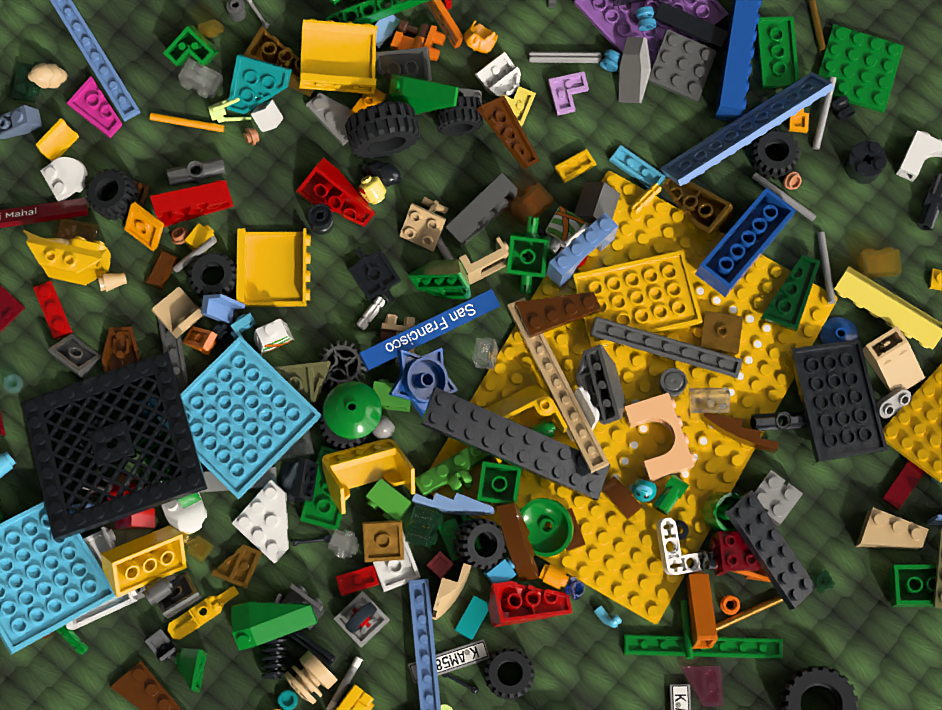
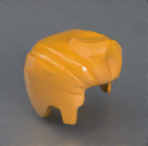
M475 20L465 32L464 40L473 51L487 54L494 47L498 35L481 24L475 25Z

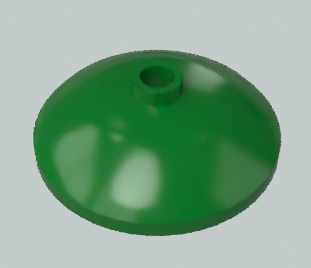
M350 381L337 385L329 392L324 402L323 415L329 429L339 437L360 439L372 433L378 426L382 415V406L377 393L370 386L361 382ZM353 404L356 406V408L354 410H349V405Z
M537 498L528 502L520 510L530 532L528 539L535 555L551 557L561 553L568 547L573 537L574 527L569 512L561 503L550 498ZM547 522L552 524L551 528L547 526Z

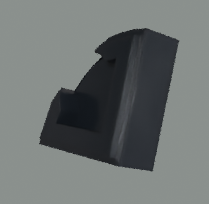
M702 550L701 569H716V561L712 559L711 555L713 553L710 550Z

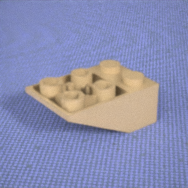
M898 326L863 348L865 358L889 393L899 387L907 390L925 379L909 342Z

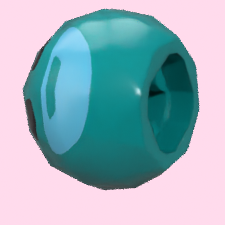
M640 478L632 486L633 496L640 502L651 501L657 492L656 484Z

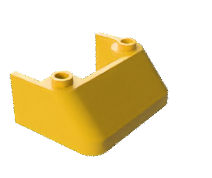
M530 385L485 408L510 419L534 407L541 416L552 415L562 435L566 433L568 428L554 401L539 385ZM491 456L494 463H502V460Z
M382 439L327 454L322 458V467L330 496L341 514H345V500L350 497L349 489L379 481L380 478L393 487L405 484L409 492L415 494V469L397 443L392 439Z

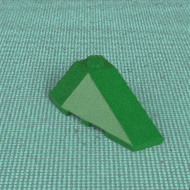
M391 74L389 93L394 102L399 101L410 104L414 108L415 114L418 115L423 112L456 106L459 87L411 75Z

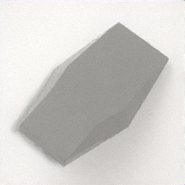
M627 37L619 75V102L642 103L651 72L648 43L645 37Z

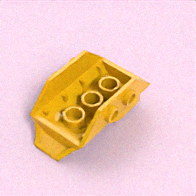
M23 230L28 238L26 241L27 245L49 278L86 286L96 280L97 276H102L101 274L109 272L111 254L108 248L105 247V243L94 240L89 242L79 236H75V238L70 240L42 238Z

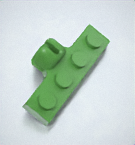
M469 446L416 477L415 484L424 497L444 485H449L454 493H463L464 490L461 487V483L464 484L467 490L473 484L469 471L491 458V456Z

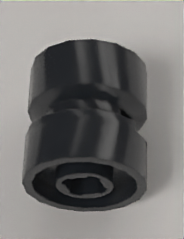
M316 204L309 209L308 220L311 230L318 235L329 233L334 225L331 209L325 204Z

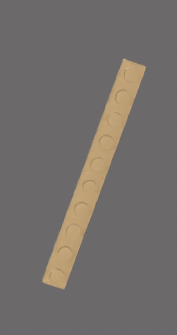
M524 297V298H522V299H520V300H517V301H515V302L526 301V299H525V297ZM515 302L508 304L507 308L590 473L608 466L609 462L543 333L530 338Z

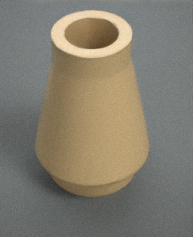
M109 273L97 276L100 291L107 292L127 284L125 273Z

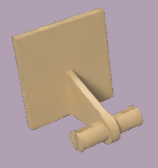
M424 197L422 204L430 207V209L426 210L412 203L400 237L430 251H434L446 218L434 212L438 211L446 215L449 208L439 204L437 200L432 201Z

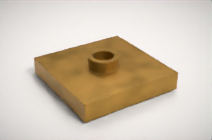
M705 311L700 347L738 355L743 316Z
M402 520L362 523L365 562L404 560Z

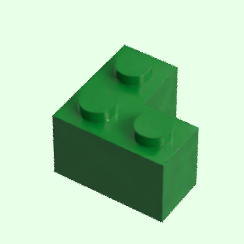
M192 25L187 26L163 54L176 66L183 65L191 55L204 66L208 65L220 51Z

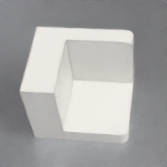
M273 100L260 104L251 113L262 132L277 128L283 120V116Z

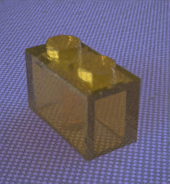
M886 247L874 251L873 248L864 249L858 256L859 273L867 278L894 277L902 272L899 249L893 250L892 247Z

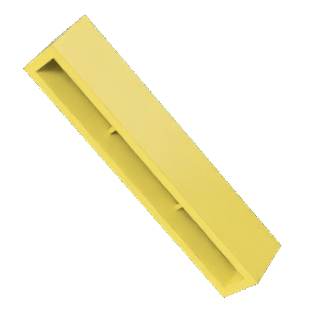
M849 266L834 288L839 296L849 298L857 307H864L869 310L872 316L882 318L888 326L892 328L898 326L906 337H913L918 340V343L924 348H931L933 350L942 337V323Z

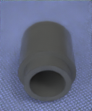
M228 0L226 8L229 18L236 22L242 21L247 14L244 1Z
M159 577L145 587L146 590L142 593L148 602L153 605L172 593L170 589L173 586L167 577L165 579Z

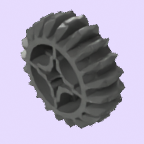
M346 340L343 345H340V341H336L337 346L334 347L332 343H329L330 350L324 347L323 351L325 354L319 353L318 356L322 360H317L316 362L328 361L332 356L335 359V363L328 369L323 384L324 386L329 384L330 390L344 382H361L358 378H366L362 372L368 371L359 356L361 348L357 347L354 350L355 343H351L348 346ZM339 353H348L353 357L343 358ZM339 361L343 365L345 364L346 373L343 369L341 370V367L339 368ZM358 362V368L351 377L349 369L354 366V363ZM333 374V376L339 374L342 375L345 380L334 379L330 375Z

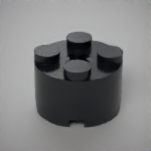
M864 141L856 144L845 161L847 175L860 184H869L875 181L886 167L887 157L885 151L878 142Z

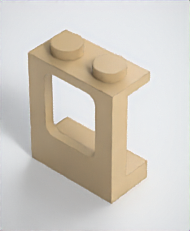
M500 237L496 238V251L471 264L466 254L461 256L459 261L463 264L468 274L469 284L471 285L508 265L509 247L505 241L502 242Z

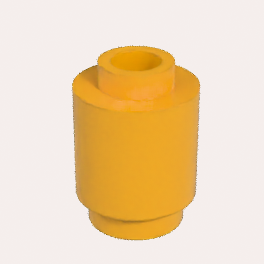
M545 564L539 576L543 580L542 582L559 590L561 586L565 588L569 580V576L566 575L567 571L552 564Z

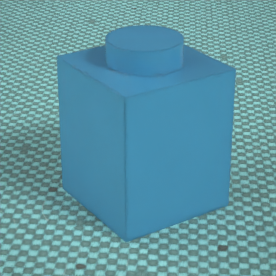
M504 558L501 561L498 560L496 566L482 571L491 584L508 582L517 575L513 570L515 568L513 563L509 559L505 560Z

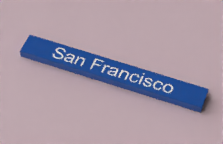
M491 289L360 352L359 356L366 370L369 371L398 357L399 350L410 351L500 307V304Z

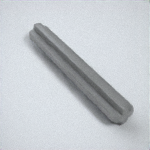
M531 51L529 53V61L536 63H600L602 60L601 52Z

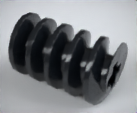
M277 638L262 644L268 647L262 650V654L267 655V657L262 658V662L267 663V665L261 667L262 670L267 672L261 675L262 678L271 680L284 679L281 675H284L287 671L282 670L281 667L286 666L287 663L282 662L281 659L287 657L286 654L282 653L287 647L283 646L282 643L288 641V639Z

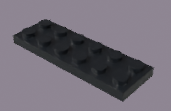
M749 490L731 505L725 513L789 610L795 609L816 588V585L753 490Z

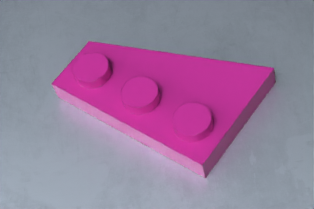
M92 76L67 102L71 109L110 139L122 126L120 119L109 105Z

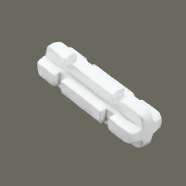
M377 296L373 301L374 304H371L362 315L363 318L358 320L357 326L360 329L365 330L369 322L371 323L379 312V308L384 306L385 300L382 297Z

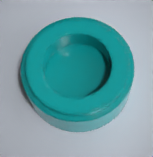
M284 690L278 696V704L284 710H293L298 704V696L291 690Z

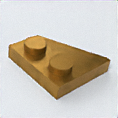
M243 544L216 570L214 569L211 575L247 589L262 552Z

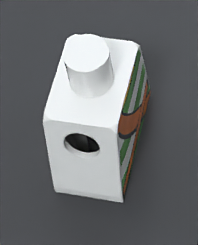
M560 206L546 229V234L551 237L550 252L555 254L560 247L566 248L589 227L588 223Z
M282 319L255 329L253 337L261 355L294 342L287 323Z

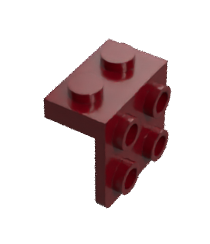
M738 531L718 532L711 537L710 549L713 551V559L716 561V569H713L715 570V576H722L729 571H757L760 569V564Z

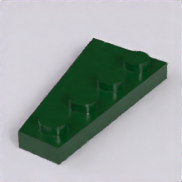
M802 255L760 319L796 332L820 261Z

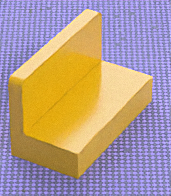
M61 118L36 143V147L42 155L53 162L55 159L60 158L79 136Z

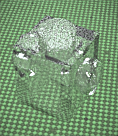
M487 337L483 339L476 338L472 356L476 368H495L499 350L495 339Z
M335 529L328 549L335 552L334 556L345 560L346 557L351 558L352 554L356 555L360 544L357 543V537H354L355 533L346 529L344 532Z

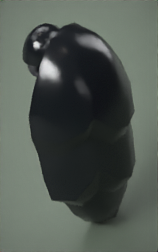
M374 160L361 166L363 176L379 177L384 187L401 182L400 171L389 162L384 163Z

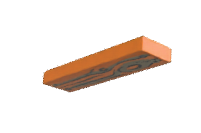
M430 0L425 2L454 49L460 47L464 36L442 1Z

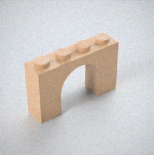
M669 393L624 406L623 413L629 428L648 422H658L669 429L673 438L672 448L668 453L642 463L645 476L649 482L690 470L696 462L694 453L690 452L687 446L689 444L687 434L682 432L681 426L683 424L681 417L676 415L674 410L676 408L675 400L669 396Z

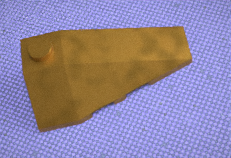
M666 177L661 183L664 191L696 227L709 234L723 230L735 216L731 203L691 181L679 186Z

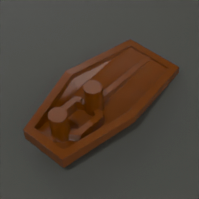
M133 327L109 328L102 355L104 373L141 360ZM129 388L126 394H133L134 390Z

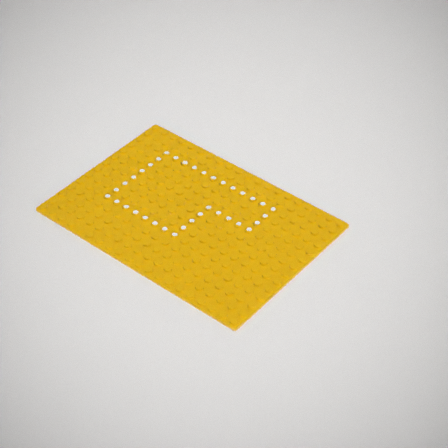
M608 171L601 182H605L620 193L612 218L618 225L615 239L601 252L595 248L589 253L586 264L581 268H576L574 274L683 250L702 321L704 320L705 311L743 316L738 355L719 352L743 359L738 378H734L621 344L603 345L608 355L616 364L625 397V406L662 395L658 384L661 375L667 369L677 368L686 375V388L681 395L673 397L676 403L674 410L676 415L681 417L683 424L681 429L683 434H687L689 440L687 446L689 451L694 453L696 462L692 469L674 475L689 484V487L682 497L678 498L670 512L665 515L656 510L653 505L664 491V487L671 476L653 481L652 483L656 484L657 488L655 497L648 502L638 501L642 508L627 520L602 492L599 499L594 501L521 469L517 506L521 510L528 502L534 499L550 498L561 503L566 509L572 508L586 545L569 552L565 549L551 557L536 556L549 564L567 571L568 575L649 622L658 624L686 573L668 575L664 572L656 530L657 522L662 518H671L674 521L680 520L688 525L689 533L686 538L679 540L681 555L697 553L711 529L701 513L706 500L715 492L731 493L755 450L753 447L737 442L716 431L701 420L702 415L705 412L742 419V427L752 429L750 427L752 414L775 413L795 378L789 350L812 346L836 303L828 304L826 290L813 283L796 332L760 319L791 273L789 269L761 255L729 294L724 297L695 275L700 264L723 239L725 234L720 231L709 234L696 227L682 210L657 196H654L639 213H634L630 208L631 205L646 190L612 171ZM546 275L531 300L577 294L573 277L561 288H558ZM583 318L543 333L573 393L579 387L576 373L583 357V351L591 348ZM703 322L702 324L657 333V335L700 347ZM516 325L472 397L471 403L485 409L530 385H539L554 401ZM534 407L509 419L527 428L544 419L548 422L552 421L556 428L555 436L552 439L579 450L575 441H571L567 432L563 435L561 434L552 415L541 416ZM624 413L622 419L606 425L598 421L593 429V433L610 464L604 484L615 476L632 495V486L637 479L640 478L647 481L642 463L668 453L673 444L671 432L663 424L648 422L629 428ZM765 431L760 432V438L762 437ZM449 437L430 469L469 446ZM489 458L488 460L485 461V462L494 463V461H493L492 458ZM502 460L501 464L514 466ZM482 463L469 471L473 484L467 490L464 484L461 483L464 492L459 494L477 500ZM444 485L430 494L435 496V493L453 500L456 495L449 485ZM492 506L495 510L494 515L469 516L472 519L494 521L498 526H501L496 506ZM547 522V526L551 528L552 524ZM669 524L663 525V528L668 529ZM677 527V532L682 533V528ZM671 541L666 543V549L669 552L673 550V543ZM690 557L686 561L688 568L693 561ZM680 563L671 564L670 569L681 567Z

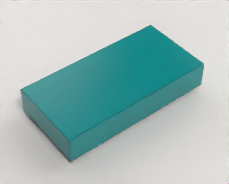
M474 596L455 631L472 640L489 611V603Z

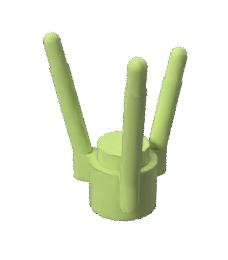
M227 98L219 103L208 106L212 120H218V123L252 119L251 117H223L227 115L225 107L238 102L239 98L230 101Z

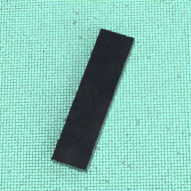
M664 2L661 3L654 17L656 21L721 50L729 33Z

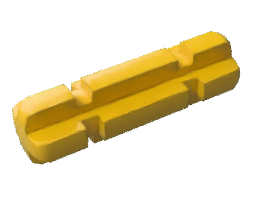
M653 183L631 205V210L636 214L639 213L661 191V186Z

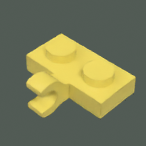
M518 87L514 99L503 94L501 96H505L522 127L536 93Z

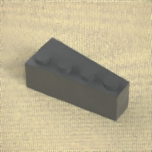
M501 173L469 205L465 206L460 211V214L452 217L446 223L445 233L462 248L516 201L517 187Z

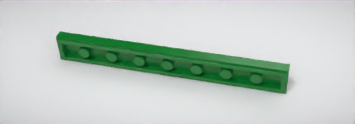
M624 634V655L686 657L684 636ZM718 637L712 648L693 649L694 657L783 659V639Z

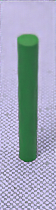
M682 600L680 605L686 659H693L688 600Z

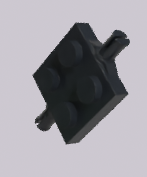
M358 247V250L356 248L354 252L360 260L348 269L349 273L368 301L377 296L384 295L388 303H392L395 298L391 294L390 289L400 283L401 279L381 250L365 255L361 247Z

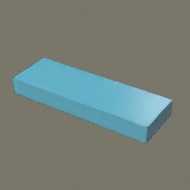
M622 145L617 148L609 159L611 163L647 188H650L653 183L661 185L666 178L664 174Z

